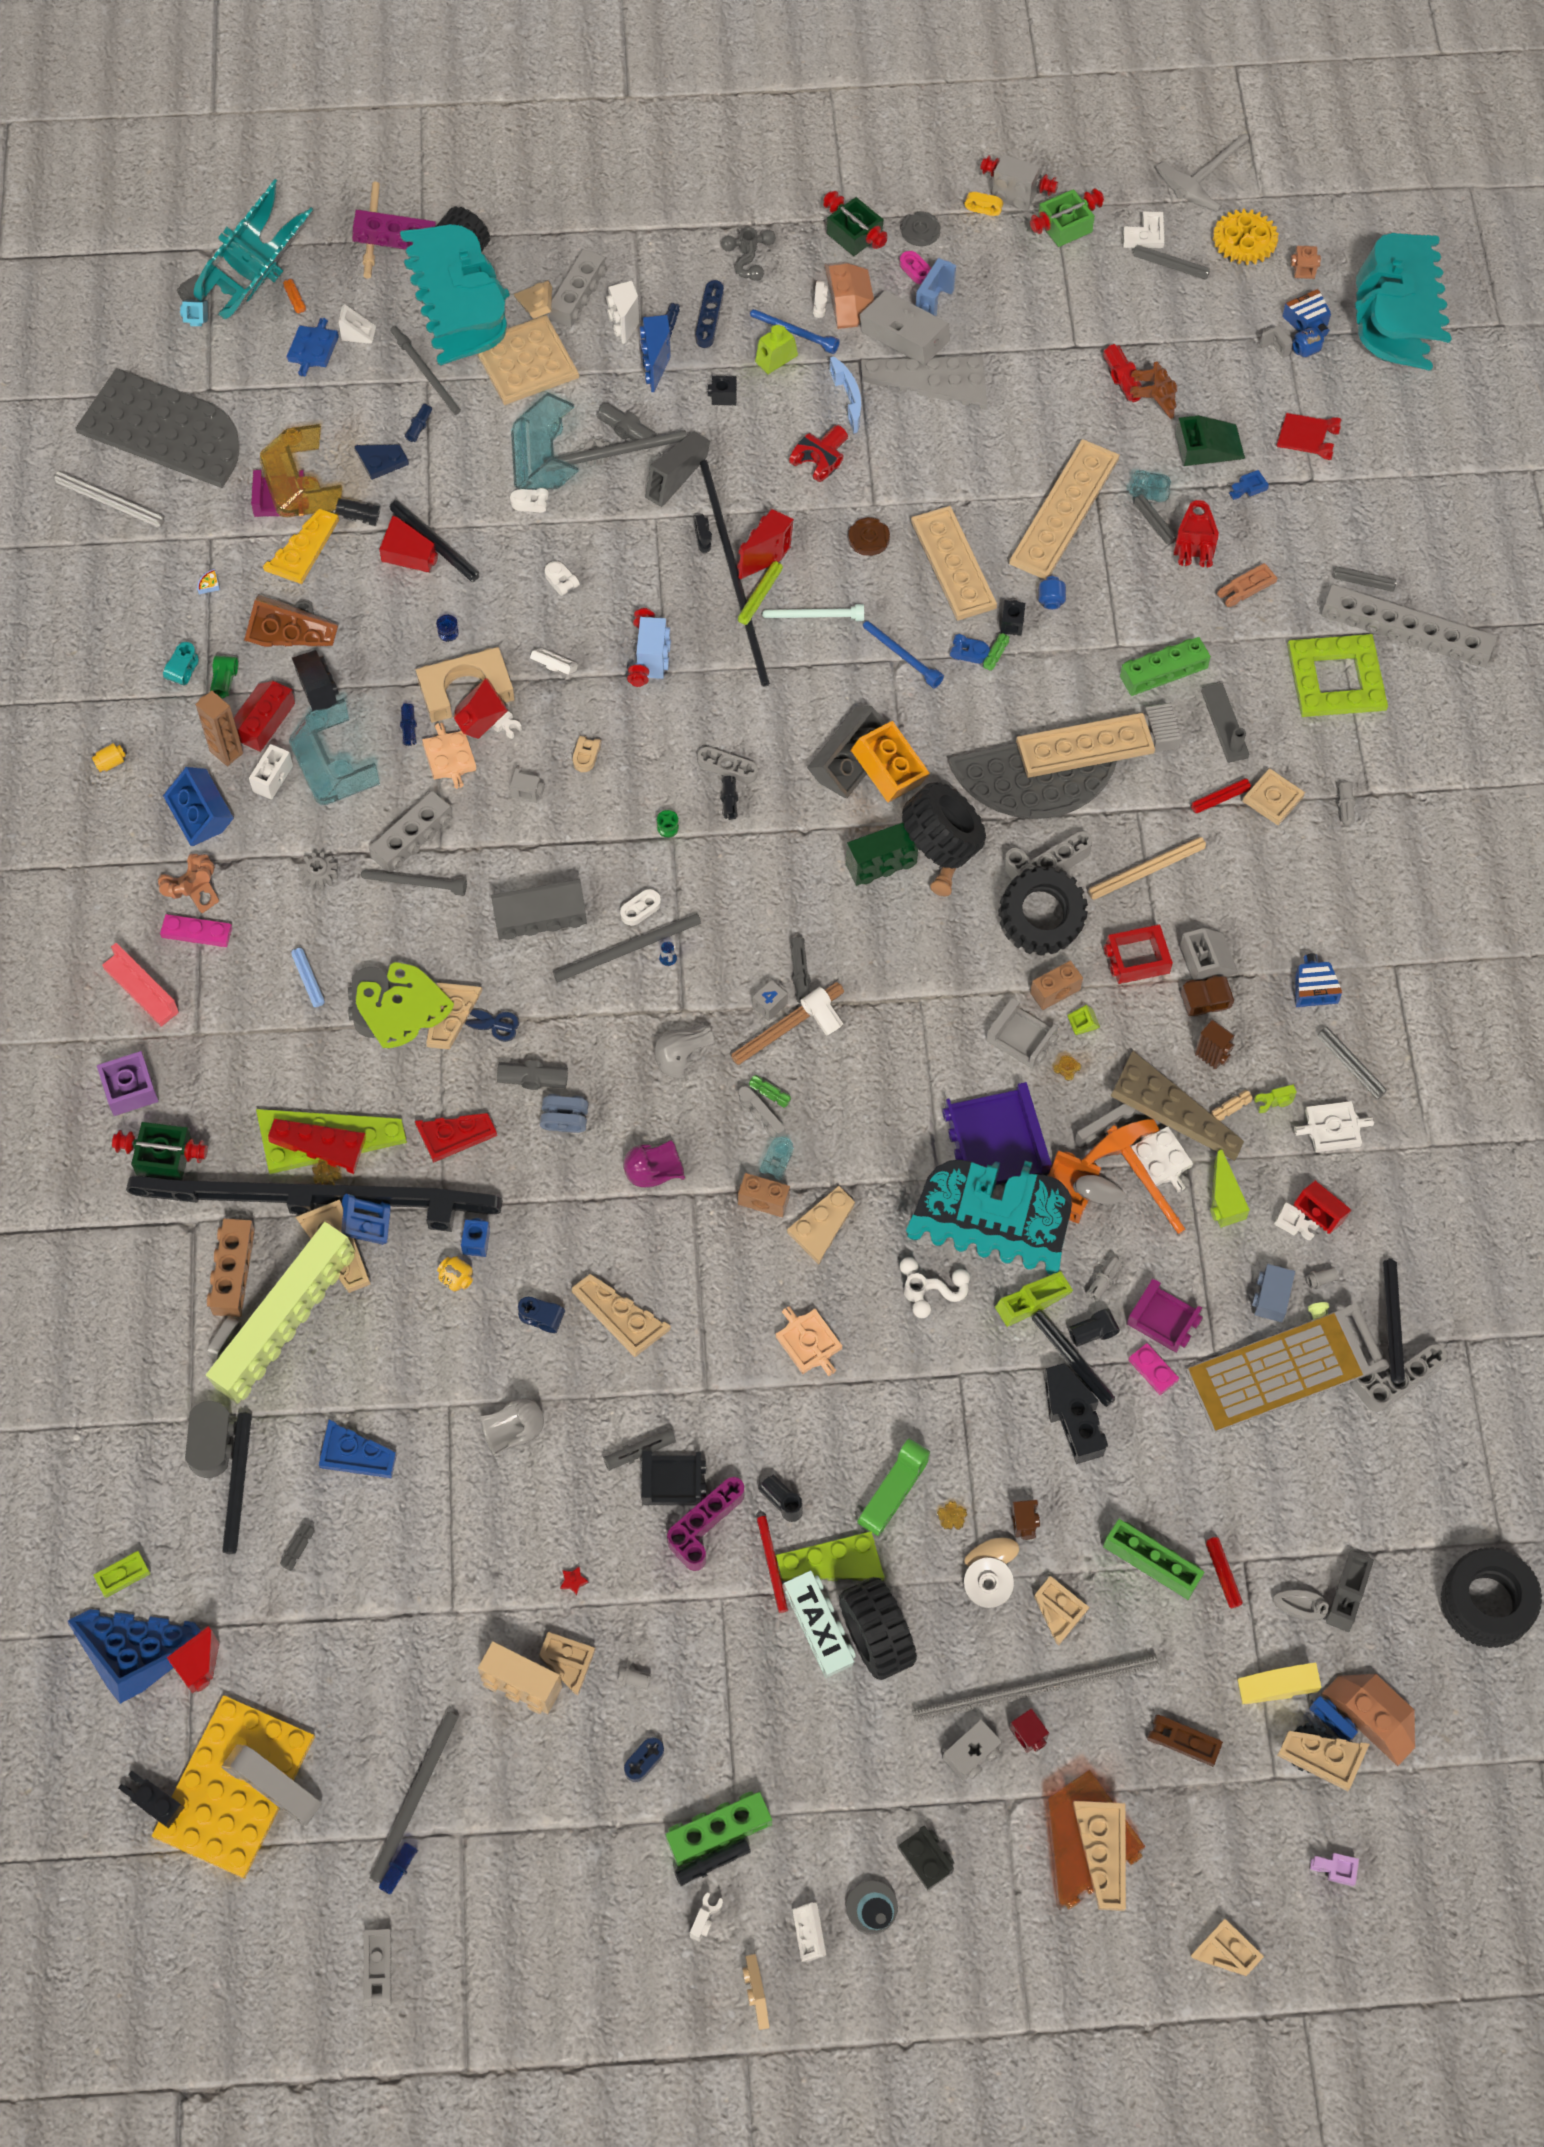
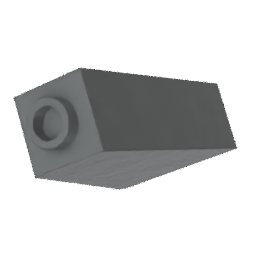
M693 431L651 464L645 498L663 507L700 466V462L707 458L710 440Z

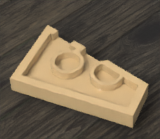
M437 983V986L454 1003L451 1013L442 1022L429 1028L426 1042L427 1047L450 1050L480 997L482 987ZM447 1005L440 1006L441 1012H443L444 1008H446Z
M838 1186L787 1229V1233L819 1265L827 1249L830 1248L837 1232L843 1226L855 1206V1201Z

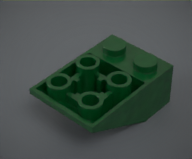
M1200 415L1178 418L1176 437L1184 466L1245 459L1236 424Z

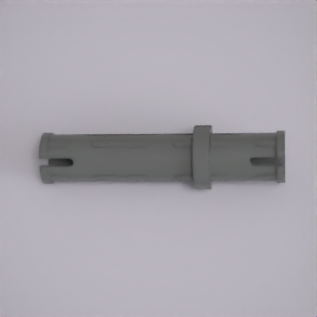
M795 937L790 940L794 968L793 984L796 986V1000L801 1003V999L810 994L809 983L811 982V977L807 971L805 940L802 937Z
M668 1429L631 1446H622L623 1449L604 1456L603 1460L608 1471H611L626 1463H635V1459L642 1457V1451L655 1452L672 1443H676V1439L672 1430ZM660 1440V1443H657L646 1449H642V1447ZM637 1450L636 1453L629 1455L625 1458L619 1459V1457Z

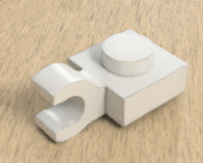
M706 1893L703 1897V1905L690 1931V1938L699 1942L702 1935L707 1937L713 1922L709 1921L710 1915L718 1912L723 1905V1899L719 1898L717 1905L710 1906L708 1904L710 1893Z

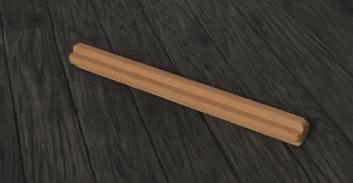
M838 982L825 990L831 1002L844 993L842 985ZM803 1006L799 1007L732 1053L733 1061L737 1065L742 1064L809 1018L810 1015L804 1010Z

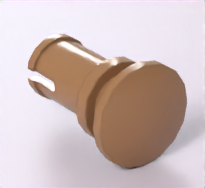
M942 867L939 876L935 878V881L930 886L935 894L946 897L952 893V877L956 868Z

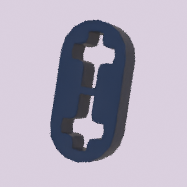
M648 1738L639 1746L624 1765L625 1776L628 1780L640 1782L651 1772L664 1756L663 1743L657 1738ZM649 1745L651 1747L657 1745L658 1754H651L646 1759L645 1756L648 1754L647 1747ZM643 1761L644 1763L640 1766L641 1774L634 1773L631 1775L630 1766H637Z

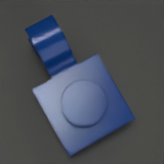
M1256 470L1241 476L1239 483L1231 486L1234 491L1229 492V495L1233 500L1240 498L1246 492L1251 497L1268 490L1269 484L1260 471Z

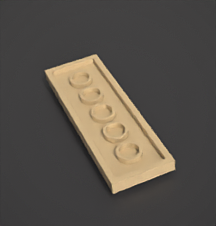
M951 506L911 517L914 530L956 620H962L997 609L996 600Z
M1144 713L1018 736L1016 739L1027 778L1154 754L1155 752Z

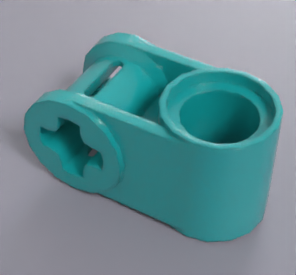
M182 642L176 647L171 659L165 665L163 671L164 679L183 686L188 684L192 673L199 663V658L195 653L193 644Z

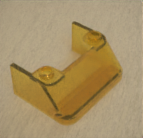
M320 424L285 429L260 452V464L276 512L282 517L315 514L318 509L327 512L335 511L338 498H341V485L320 488L318 480L314 477H299L292 453L319 449Z

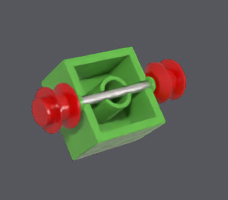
M1093 188L1091 194L1089 192L1084 193L1082 200L1076 191L1072 189L1040 204L1038 217L1032 215L1030 221L1031 229L1037 234H1042L1043 229L1046 230L1058 247L1088 235L1093 231L1095 218L1091 211L1095 210V205L1098 208L1103 206L1104 196L1101 191Z

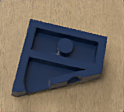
M400 445L354 446L355 452L371 480L409 465L408 458Z

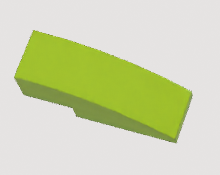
M1060 1271L1027 1284L1020 1291L1001 1298L995 1309L1008 1327L1058 1302L1072 1293L1073 1289Z

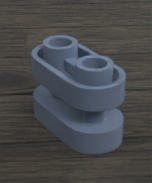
M549 1094L542 1101V1110L546 1113L541 1115L540 1127L549 1131L584 1132L587 1119L583 1116L588 1113V1101L582 1096L561 1097L558 1094Z

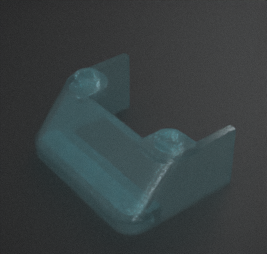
M547 392L514 422L511 429L514 486L516 488L537 490L539 488L558 489L579 472L578 467L554 458L553 440L563 431L562 418L574 408L573 403Z
M344 698L337 700L338 703L328 709L311 710L289 738L290 747L315 801L321 805L331 804L380 785L375 763L353 770L352 765L346 760H338L331 763L318 737L317 732L349 721Z

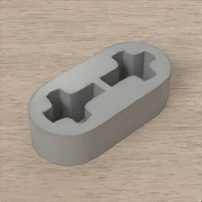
M228 1317L224 1321L207 1349V1356L215 1360L220 1357L240 1331V1321L232 1317Z

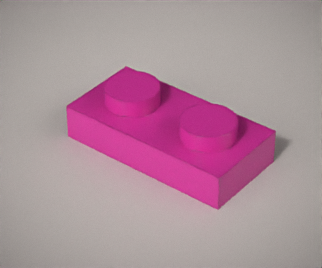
M1148 1343L1128 1359L1159 1395H1162L1179 1380V1377Z

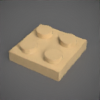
M1269 768L1244 796L1243 802L1279 826L1302 800L1305 792Z

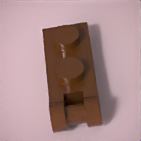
M1155 1715L1153 1720L1155 1725L1153 1730L1149 1731L1148 1741L1214 1767L1223 1741L1164 1716ZM1164 1729L1171 1730L1169 1737L1162 1735Z

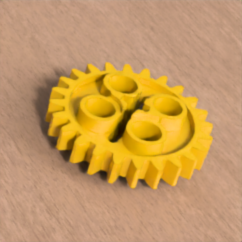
M1235 209L1234 215L1227 212V217L1221 216V221H1217L1214 228V247H1219L1218 253L1224 252L1223 258L1230 256V262L1237 259L1239 265L1242 261H1245L1246 265H1249V261L1257 264L1258 259L1264 262L1265 257L1270 258L1271 253L1275 252V247H1277L1279 233L1276 232L1277 226H1272L1273 220L1267 221V215L1260 217L1261 212H1258L1256 215L1253 214V209L1249 213H1246L1245 209L1242 210V213Z

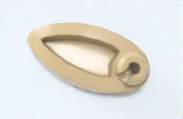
M1010 1538L988 1540L974 1548L966 1556L965 1564L970 1567L971 1564L982 1558H995L1007 1564L1018 1555L1019 1545Z

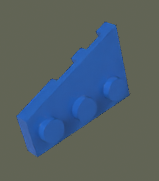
M329 1420L319 1467L321 1469L392 1479L397 1455L396 1452L372 1440H367L357 1435L356 1432L337 1425L336 1422Z

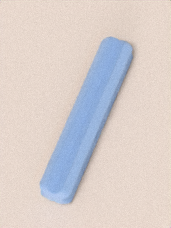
M297 948L292 950V957L313 1007L323 1006L325 1003L303 949Z

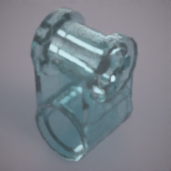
M1144 470L1134 472L1133 485L1129 488L1131 496L1136 498L1142 494L1148 500L1164 502L1169 498L1171 480L1167 475L1150 473Z

